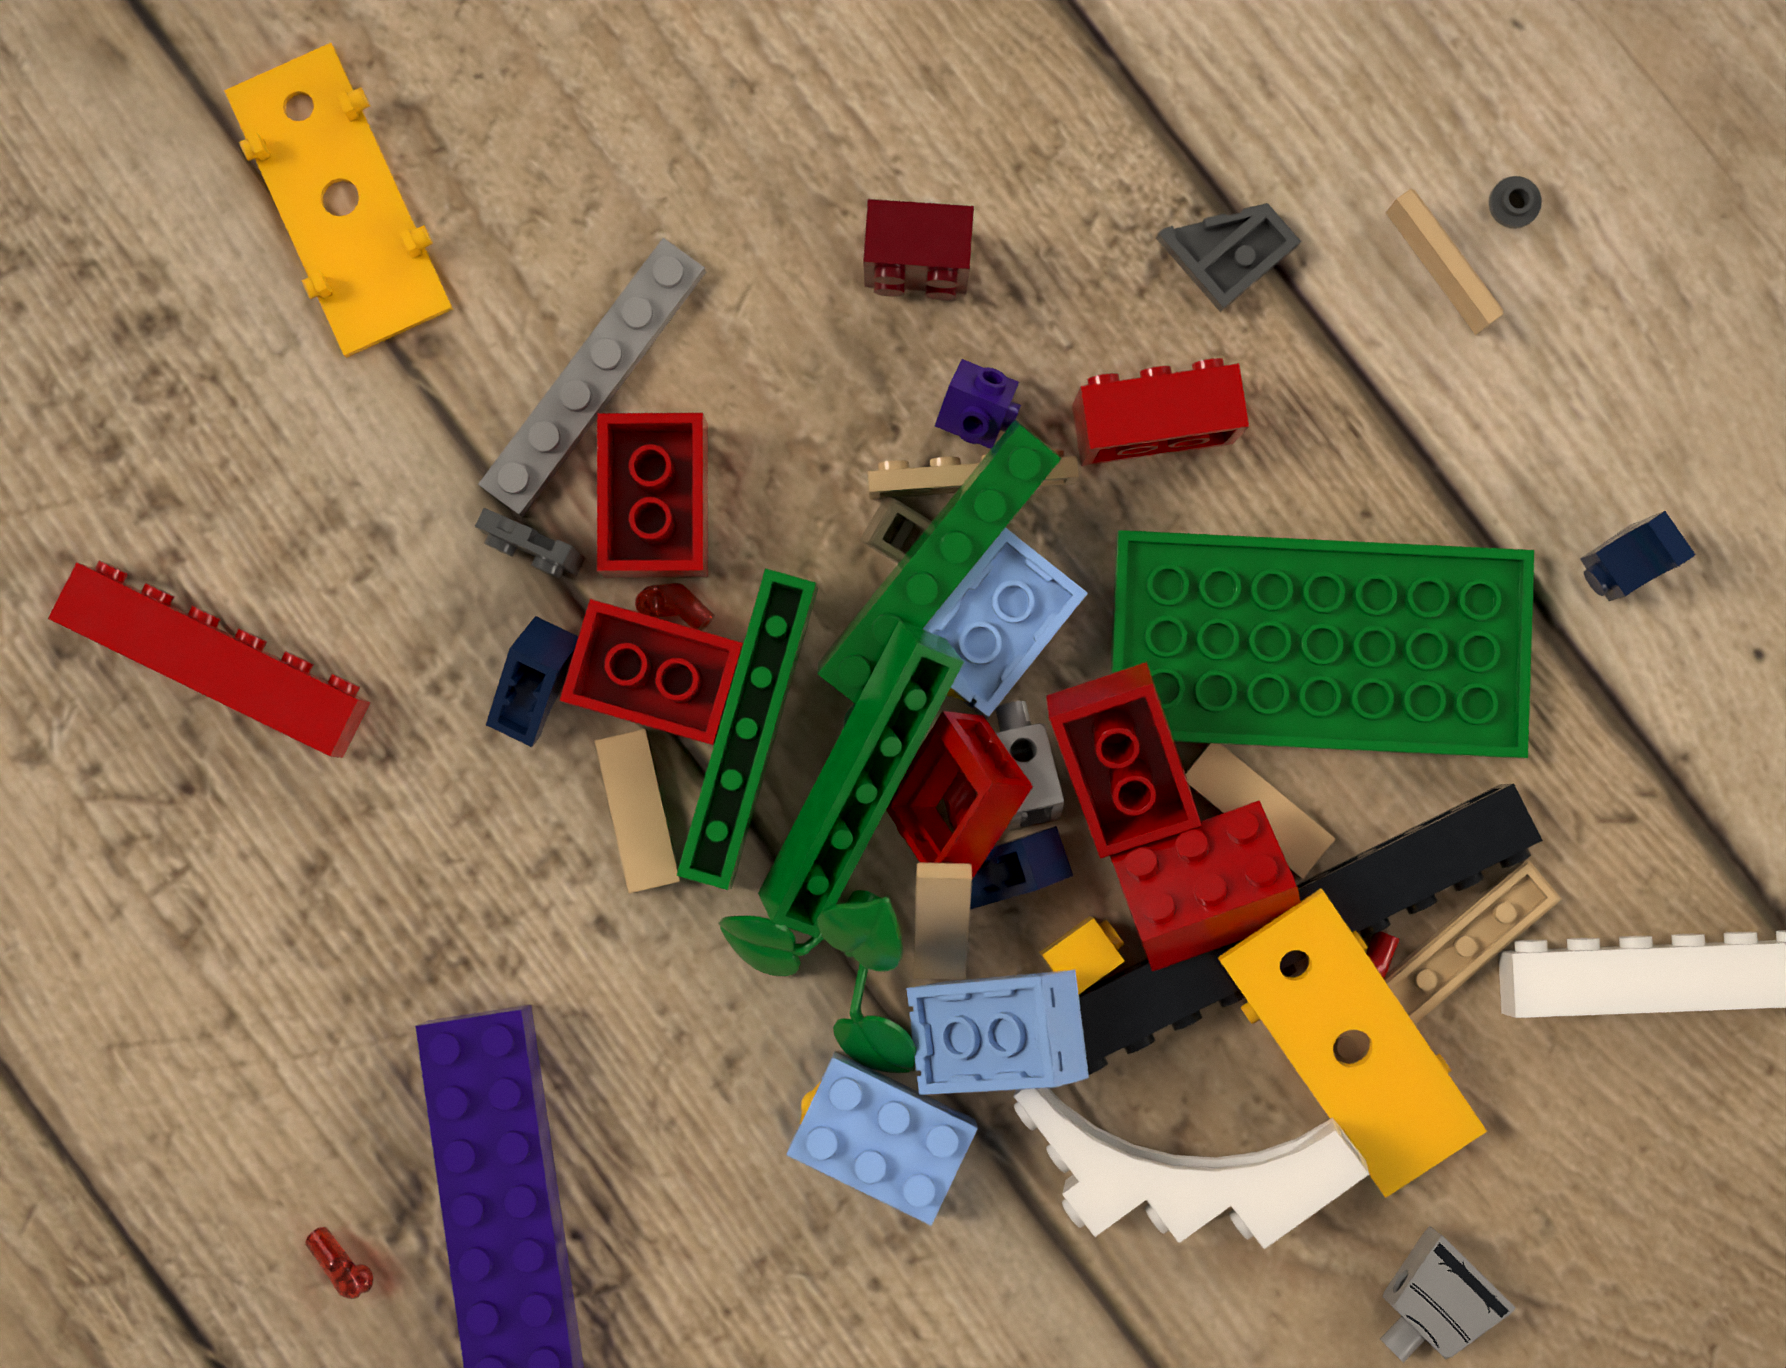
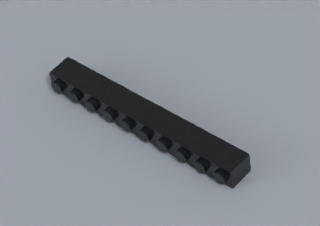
M1514 783L1500 784L1297 884L1300 901H1303L1322 888L1350 931L1356 930L1364 938L1389 927L1391 923L1388 917L1405 908L1410 915L1438 902L1434 894L1452 885L1455 891H1461L1479 883L1484 879L1481 871L1490 866L1500 863L1502 868H1507L1529 858L1531 853L1528 848L1543 840ZM1243 940L1153 972L1147 958L1090 986L1080 993L1079 1003L1088 1075L1107 1066L1108 1062L1105 1057L1122 1048H1125L1127 1054H1131L1155 1042L1152 1033L1172 1025L1174 1031H1177L1199 1021L1203 1017L1200 1010L1217 1001L1221 1007H1226L1244 999L1245 996L1218 959L1220 955ZM1292 950L1286 953L1280 961L1281 973L1288 977L1297 971L1294 963L1308 957V955L1300 950Z

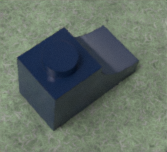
M1663 511L1629 525L1580 558V560L1586 567L1584 576L1590 587L1598 595H1605L1608 601L1627 596L1656 577L1681 566L1696 554L1667 512Z
M535 616L509 648L486 726L533 747L541 736L549 713L565 683L579 636Z
M1057 826L995 845L971 881L970 910L1033 892L1073 876Z

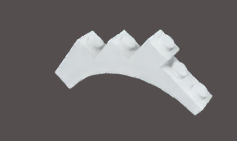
M1050 1088L1018 1089L1014 1093V1098L1017 1100L1014 1108L1022 1122L1032 1131L1038 1128L1050 1143L1046 1149L1055 1165L1063 1173L1069 1170L1073 1173L1071 1177L1065 1180L1062 1193L1065 1197L1062 1205L1066 1213L1079 1228L1086 1225L1094 1237L1146 1200L1149 1205L1145 1207V1210L1153 1224L1163 1234L1170 1231L1179 1243L1231 1206L1233 1210L1229 1212V1216L1239 1232L1247 1240L1254 1236L1261 1246L1266 1249L1369 1175L1365 1158L1334 1118L1329 1119L1297 1139L1258 1152L1223 1157L1183 1156L1134 1145L1094 1126L1064 1104Z

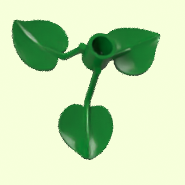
M865 890L852 892L846 903L831 905L821 912L818 917V927L821 932L819 937L812 936L804 943H796L795 935L788 927L772 923L768 918L728 916L720 920L718 924L724 937L739 957L754 969L768 975L786 977L797 973L801 966L798 956L808 954L824 939L834 948L843 951L847 957H854L859 962V968L850 1007L851 1019L842 1018L836 1021L833 1031L838 1044L852 1059L871 1069L888 1073L915 1071L916 1046L909 1034L901 1026L886 1018L874 1015L864 1017L861 1011L868 969L879 972L890 971L898 966L902 958L900 928L889 897L880 898L876 894Z

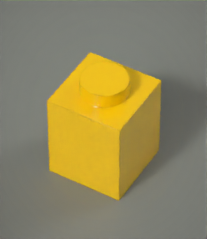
M1091 916L1085 918L1039 951L1052 972L1076 971L1078 995L1125 962L1117 951L1125 945L1117 932L1107 920L1098 924Z

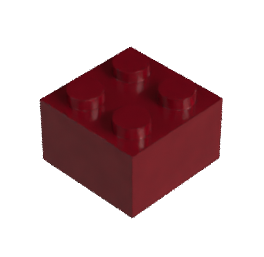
M868 199L863 258L864 287L874 288L875 294L888 297L903 296L905 290L925 291L927 298L935 300H953L956 298V293L966 294L970 271L974 206Z

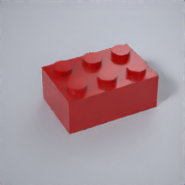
M1222 358L1201 360L1192 364V370L1172 373L1171 366L1151 367L1141 370L1139 372L1140 378L1119 380V374L1117 373L1096 375L1087 379L1088 385L1080 386L1072 405L1081 466L1232 445L1249 427L1240 364L1224 365Z
M597 413V572L604 578L708 577V423L703 413Z
M590 599L559 701L714 746L743 643Z
M1147 662L1046 695L1049 720L1100 859L1202 826L1189 782Z
M1260 800L1203 820L1200 827L1110 855L1152 972L1243 940L1301 903L1298 887Z

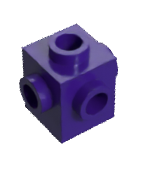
M961 359L949 384L934 426L955 434L968 443L980 444L992 449L1000 430L1005 432L1014 420H1016L1021 408L1020 404L1012 401L1019 381L1006 377L997 369L984 368Z

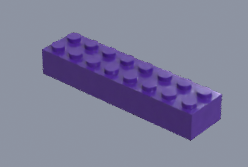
M532 1005L428 1020L416 1025L464 1368H584Z

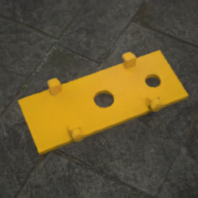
M331 42L224 90L246 138L239 142L243 153L248 161L256 160L308 275V278L301 280L310 299L318 298L341 351L346 358L453 310L426 250V247L433 244L425 225L416 228L363 110L370 107L368 98L362 87L353 89ZM300 94L309 96L313 100L314 105L311 115L302 121L288 118L286 106L289 100ZM341 181L349 182L358 190L359 199L357 206L347 215L336 216L330 214L325 209L323 202L326 190L334 183Z
M1321 888L1220 955L1218 959L1248 1001L1240 1007L1252 1025L1259 1020L1263 1022L1330 1119L1334 1118L1365 1158L1370 1177L1384 1197L1387 1198L1488 1131L1448 1073L1452 1070L1440 1053L1434 1054L1364 950L1368 947L1356 930L1350 931ZM1292 950L1305 952L1309 958L1307 970L1297 977L1285 976L1280 971L1282 957ZM1348 1030L1362 1031L1368 1035L1370 1040V1048L1367 1055L1355 1063H1343L1337 1060L1333 1054V1045L1336 1039Z

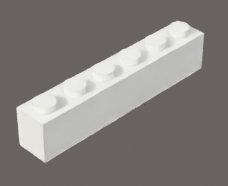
M1786 930L1776 931V940L1758 941L1757 932L1724 933V942L1705 943V934L1671 935L1672 944L1653 945L1652 936L1619 937L1620 946L1600 947V938L1567 939V948L1548 949L1547 940L1514 941L1515 950L1498 953L1501 1014L1514 1018L1786 1008Z

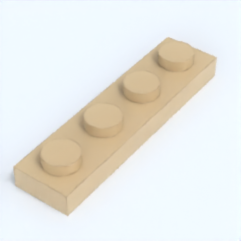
M1052 449L1062 459L1039 487L1074 485L1079 477L1077 456L1064 457V450ZM960 457L934 458L929 460L930 467L909 468V462L903 460L878 463L877 471H868L870 500L884 499L885 497L898 498L956 493L979 463L961 464Z

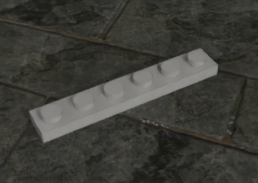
M662 238L478 485L523 517L595 422L597 413H601L705 275V267L665 238Z

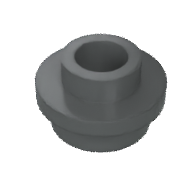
M1511 176L1501 180L1493 188L1489 196L1491 215L1499 224L1507 228L1516 229L1527 226L1538 216L1542 206V198L1537 186L1529 179L1521 176ZM1509 194H1519L1524 200V207L1520 209L1513 207L1509 202Z

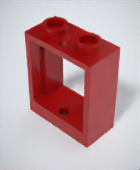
M942 711L911 761L886 811L895 823L897 831L906 840L920 863L971 864L973 879L1032 790L1033 785L983 715ZM961 769L978 795L952 834L937 811L936 806Z

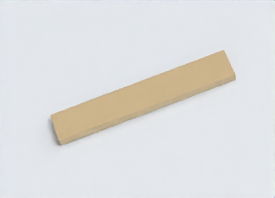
M1525 859L1512 867L1392 969L1384 980L1410 1019L1416 1024L1562 900V898L1528 859ZM1348 1030L1342 1033L1333 1045L1335 1058L1343 1063L1360 1061L1367 1055L1370 1048L1368 1035L1359 1030Z

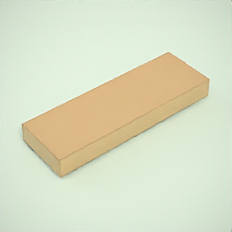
M1411 188L1399 196L1385 213L1474 334H1479L1504 314V310L1417 192Z
M642 729L595 740L628 893L680 882L681 877L676 876L678 864L648 730Z
M1208 744L1185 771L1190 788L1221 814L1260 800L1290 871L1300 879L1306 876L1335 841L1331 834L1222 744Z
M917 863L913 979L966 980L972 881L971 864Z

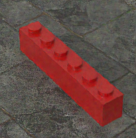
M99 560L96 567L93 568L76 562L48 617L49 620L330 757H344L371 703L356 696L360 686L335 674H331L328 681L310 673L314 666L313 663L285 651L280 659L264 651L267 644L266 640L238 628L235 636L217 628L221 621L217 616L195 606H191L189 612L186 613L171 605L175 596L155 586L145 583L142 590H139L124 583L128 573Z

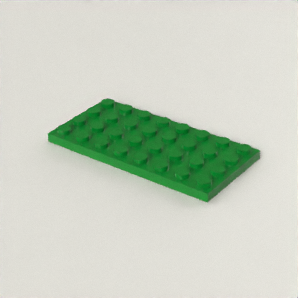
M1118 530L1116 532L1110 674L1147 662L1174 742L1528 758L1534 550Z

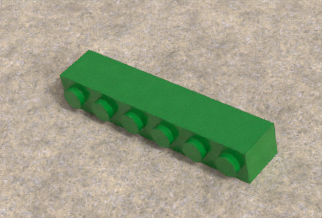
M1014 420L820 659L817 674L856 704L899 620L923 629L1062 458L1017 420Z
M765 568L676 876L725 890H730L733 887L818 592L816 582Z
M899 620L758 892L772 923L786 926L816 938L819 937L821 932L818 927V917L826 907L836 905L964 663L945 638Z

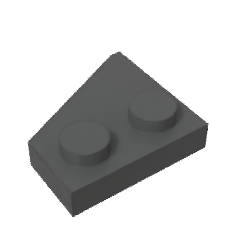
M1268 203L1244 208L1240 213L1232 215L1220 214L1204 218L1202 222L1175 229L1174 226L1162 229L1156 237L1159 243L1220 312L1301 243L1300 239Z
M483 508L475 525L476 528L488 535L484 544L513 557L516 549L535 557L531 566L560 579L563 570L577 576L585 560V557L573 546L558 539L554 541L528 526L486 508Z

